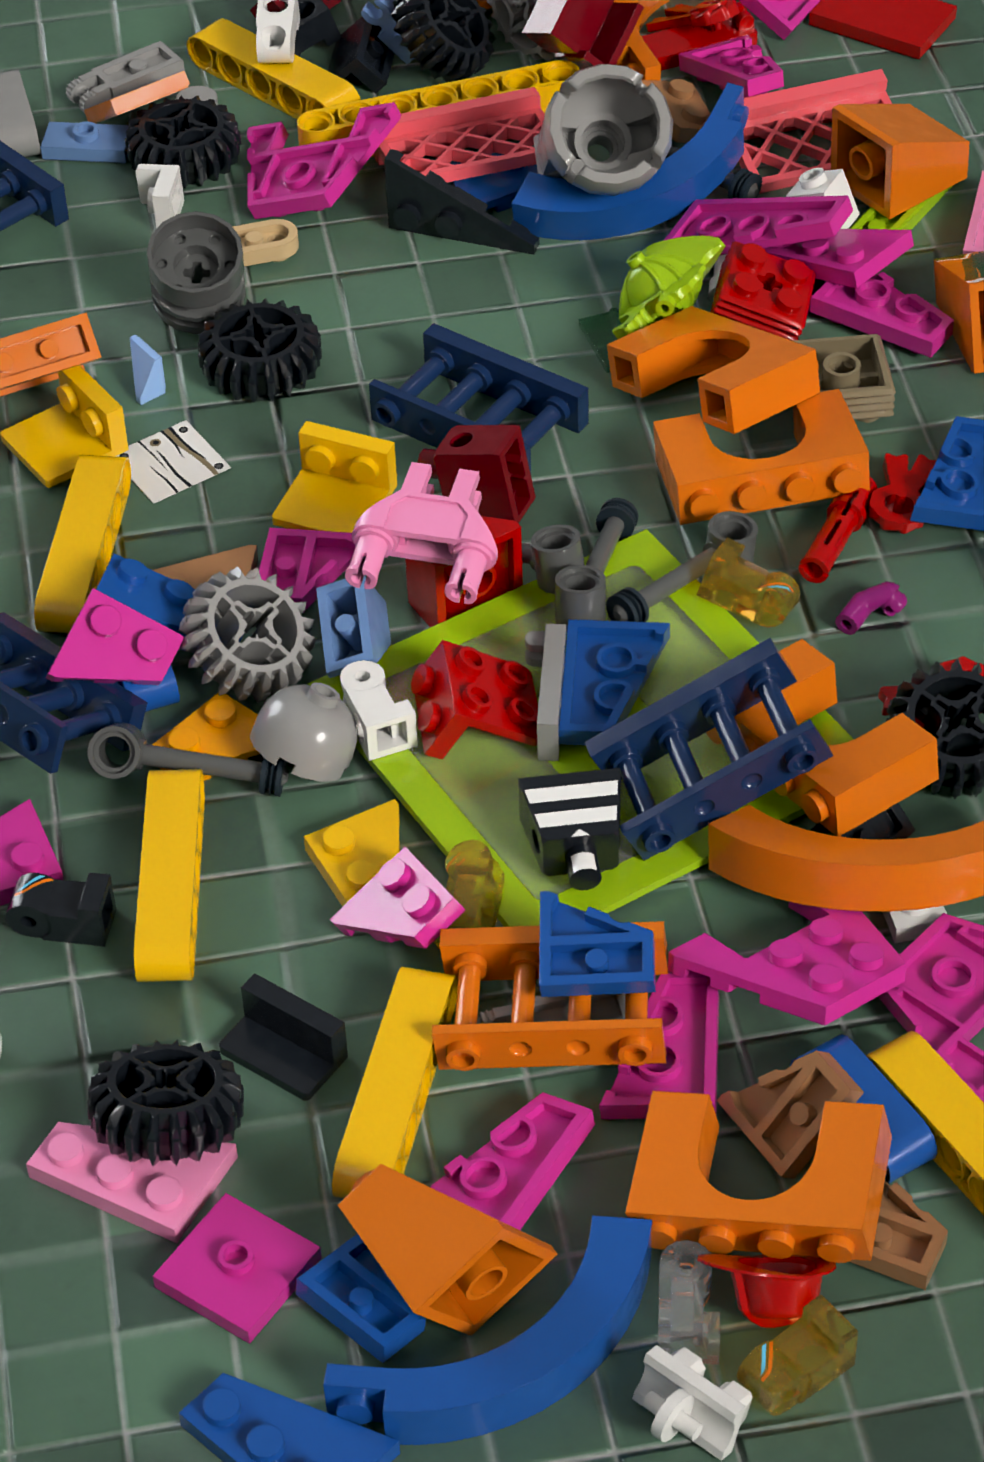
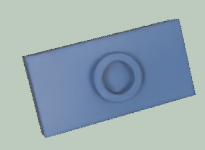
M88 121L80 123L49 122L40 146L42 159L126 163L128 153L126 152L125 138L129 125L95 124Z

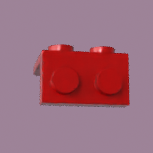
M442 640L425 664L419 665L415 670L411 681V690L415 695L418 713L417 727L421 731L425 755L443 760L468 726L531 746H537L538 702L534 682L529 669L520 663L479 652L472 647H464Z

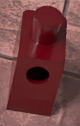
M457 425L450 429L436 450L425 448L419 454L417 463L431 465L432 474L430 478L439 480L442 496L449 497L459 469L479 471L480 480L476 491H481L482 500L478 509V513L481 516L514 520L519 524L536 498L520 425Z

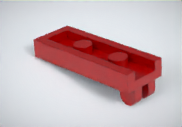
M737 2L740 13L728 20L722 21V29L715 31L713 24L701 27H692L690 24L643 35L642 38L661 64L662 71L678 67V54L734 38L749 35L752 38V45H757L758 32L754 28V17L742 3Z

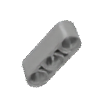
M19 69L1 72L0 140L22 156L28 157L39 155L41 151L35 121Z

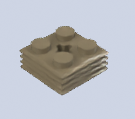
M869 334L793 340L816 349L819 364L820 392L839 389L854 420L870 423L879 418L894 415V394L896 391L880 335Z

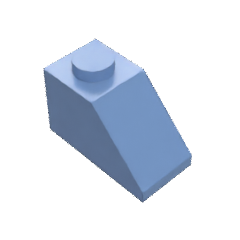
M365 575L360 588L351 586L346 579L316 588L326 674L330 678L340 675L341 671L348 664L356 661L365 660L378 663L391 645L386 601L375 588H364Z

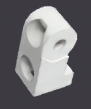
M258 0L256 15V52L258 63H293L296 31L299 30L300 24L298 0H281L288 4L287 8L281 12L268 11L267 4L275 0Z
M365 660L348 664L340 674L341 687L344 692L343 702L348 706L357 722V739L368 760L371 761L417 747L416 713L408 699L394 703L386 689L384 669L377 663Z

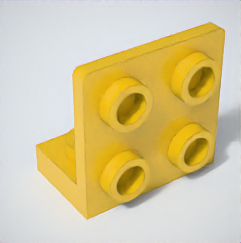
M81 366L58 372L60 386L57 387L56 391L60 401L59 404L0 432L1 441L47 488L72 478L79 455L115 457L129 450L123 407Z
M305 421L298 432L302 469L273 512V525L287 529L352 533L360 516L377 502L392 495L397 487L395 442Z

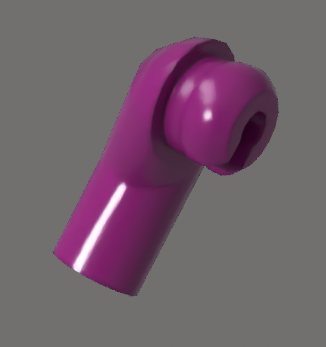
M888 581L857 592L836 617V626L843 633L853 635L868 616L879 607L882 608L887 616H894L896 613H899L907 604V596L898 590L900 587L898 584Z

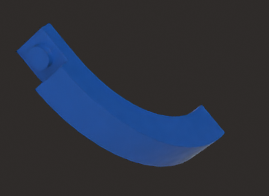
M727 82L703 127L682 148L665 158L656 174L639 189L616 196L589 194L565 179L529 171L511 203L513 220L528 228L533 235L541 238L594 240L645 230L687 211L696 199H704L724 181L725 177L734 169L744 153V127L749 115V108L744 106V87Z
M592 1215L588 1244L581 1265L561 1298L540 1320L526 1331L486 1353L459 1362L421 1368H384L327 1363L323 1384L327 1413L358 1425L369 1422H383L385 1435L399 1440L400 1445H425L481 1436L511 1426L541 1412L569 1394L587 1379L610 1355L628 1329L640 1304L648 1279L652 1254V1219Z

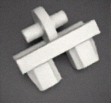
M654 1346L645 1354L643 1361L645 1364L644 1373L632 1398L656 1415L651 1426V1434L661 1442H667L680 1432L722 1461L733 1450L740 1425L746 1419L753 1398L752 1393L734 1380L725 1382L720 1387L714 1385L703 1377L706 1368L702 1359L686 1347L669 1354L659 1346Z

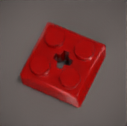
M734 241L728 250V254L725 256V260L722 262L710 312L791 341L798 340L802 329L805 328L816 273L800 260H785L767 253L764 248L757 244H743Z

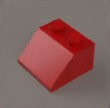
M481 516L495 540L498 558L494 567L484 572L478 589L477 599L473 604H464L466 590H463L459 603L453 602L446 597L444 590L449 581L453 565L405 558L408 603L429 627H433L523 585L521 526L517 521Z

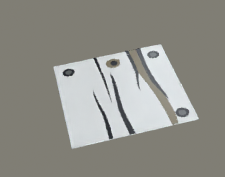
M187 420L128 446V451L115 456L129 458L131 480L153 504L231 468Z

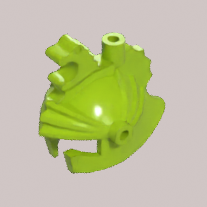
M713 236L678 237L653 243L642 251L632 254L626 261L630 270L624 280L620 294L618 319L622 324L612 330L616 338L620 339L683 309L694 306L701 291L704 278L725 248L722 240Z

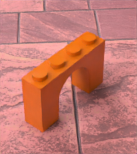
M694 306L683 309L607 344L612 386L640 398H644L680 380L706 374L697 378L703 422L733 434L820 393L819 364L816 349Z
M840 390L823 391L794 405V437L798 445L786 453L769 458H740L722 452L711 442L700 413L653 421L656 463L680 525L710 520L714 515L725 511L745 514L835 498L843 493L853 492L858 488L870 491L869 450Z
M803 639L780 650L797 682L781 690L797 725L838 703L835 663ZM762 701L734 716L750 752L779 737ZM901 713L854 740L836 745H828L833 754L831 758L816 765L809 772L800 774L778 786L774 790L781 796H787L802 808L811 821L822 824L835 836H842L939 779L937 738ZM716 728L706 732L714 743L723 745Z
M652 1091L625 1211L627 1218L652 1219L651 1248L668 1250L674 1246L703 1248L715 1254H728L732 1251L759 1252L777 1259L788 1258L792 1255L821 1257L826 1261L835 1263H847L851 1260H872L892 1141L884 1105L825 1101L816 1152L812 1164L803 1178L790 1189L776 1196L758 1200H744L725 1195L709 1183L720 1127L710 1095Z

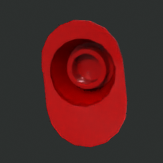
M764 1254L755 1256L698 1255L697 1259L702 1264L731 1271L738 1309L747 1320L763 1328H777L803 1323L808 1320L818 1304L823 1275L830 1274L836 1270L835 1262L811 1256L792 1255L788 1258L777 1259Z

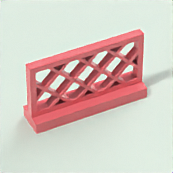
M882 69L744 98V106L749 108L747 123L744 127V141L760 137L765 139V142L761 148L744 142V153L738 161L741 168H745L758 175L757 168L761 162L780 169V172L776 175L762 177V186L759 194L792 187L799 181L800 175L810 169L823 168L824 171L831 170V147L829 150H825L810 144V139L813 135H817L831 141L832 128L823 124L832 122V107L838 104H892L886 92L888 80ZM796 129L806 131L801 140L782 133ZM773 143L793 150L788 159L768 151ZM801 154L821 161L819 165L813 167H806L796 163Z
M535 87L402 113L398 123L374 152V158L380 166L385 165L384 159L390 149L397 150L404 154L400 160L401 162L416 171H421L419 173L427 176L428 172L432 171L441 176L446 183L536 165L535 148L532 147L534 145L533 137L540 133L544 120V112L540 107V94ZM507 139H513V140H518V141H520V142H519V143H513V142H508V141H506V140H507ZM470 147L479 150L477 152L464 149ZM493 153H499V154H504V155H501V156H493L492 154H493ZM424 156H432V157H436L437 159H436V160H430V159H425V158H423V157H424ZM452 161L460 162L461 164L454 165L450 163Z

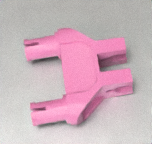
M411 462L401 490L371 506L357 520L352 531V540L356 548L350 565L345 572L346 581L351 586L360 588L364 575H367L364 588L373 589L377 585L378 575L384 558H388V556L453 565L449 581L444 590L446 597L453 602L459 603L463 590H466L464 604H473L477 599L478 589L484 572L494 567L498 558L495 540L485 521L478 513L482 500L481 491H476L480 480L479 471L459 469L450 495L447 497L434 495V484H428L432 474L430 464Z

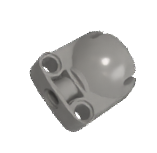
M598 64L576 71L561 84L560 90L554 93L546 108L540 133L533 137L538 174L565 179L589 194L616 196L639 189L661 168L672 146L673 119L666 97L653 82L648 87L642 83L644 75L627 66ZM595 144L602 145L608 150L610 158L604 161H597L589 155L587 149Z

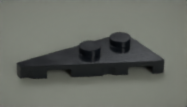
M389 150L384 163L388 226L390 229L535 254L540 240L539 237L530 233L528 228L514 220L508 226L485 212L488 204L459 187L449 185L441 176L432 171H429L427 176H424L400 161L404 154L397 150Z

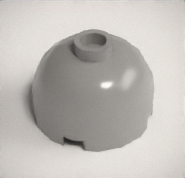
M312 683L311 686L293 685L277 691L262 706L250 733V740L254 748L267 761L276 766L280 757L295 765L291 774L319 782L336 781L341 778L343 772H346L351 763L358 738L357 722L350 709L340 699L339 693L334 688L323 683Z

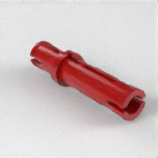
M871 477L870 491L858 488L853 492L843 493L832 500L827 509V520L817 533L806 555L799 562L801 564H799L798 570L807 581L812 583L824 582L852 532H856L866 520V508L869 505L872 492L878 488L876 482Z

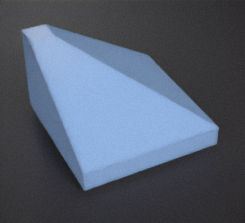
M133 335L130 337L135 395L136 401L143 405L166 393L162 357L140 337Z

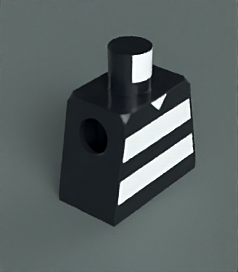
M620 768L518 778L520 821L541 872L547 876L568 874L571 887L577 890H589L599 885L602 880L601 871L613 870L619 865Z

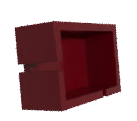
M537 0L522 33L548 53H556L554 56L556 59L575 63L579 70L598 64L616 65L644 7L639 3L614 2V0Z

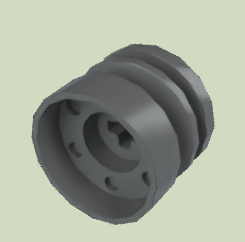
M199 211L177 214L162 222L151 235L147 247L154 309L163 322L176 330L200 334L204 331V322L214 320L215 312H228L230 304L238 307L243 306L246 291L244 258L240 236L230 223L217 215Z

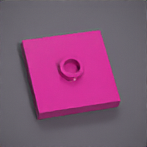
M225 1193L154 1273V1287L250 1344L296 1290L297 1278L322 1259L321 1247Z

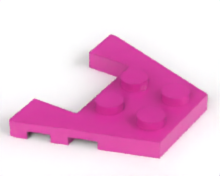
M395 102L360 108L349 137L283 148L289 134L282 122L249 127L247 138L251 143V148L247 149V159L251 165V173L247 174V206L254 219L273 216L283 217L292 213L311 210L321 211L325 208H331L400 120L402 115Z
M789 902L788 907L812 921L811 924L784 939L772 942L769 947L748 958L742 957L706 933L668 952V971L685 978L690 970L710 977V987L728 993L738 987L760 994V1004L824 1026L905 982L906 962L862 911L827 909Z
M943 913L899 954L906 962L905 982L878 997L906 1032L915 1031L920 1034L984 1102V1051L969 1042L984 1027V926Z

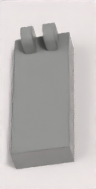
M546 624L545 631H530L525 635L526 663L532 667H542L537 715L538 760L559 761V724L565 664L566 624Z

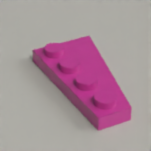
M848 195L696 199L664 240L685 236L718 237L725 244V248L720 255L728 254V250L734 241L743 244L754 243L762 248L817 239H827L835 237L853 212V208Z

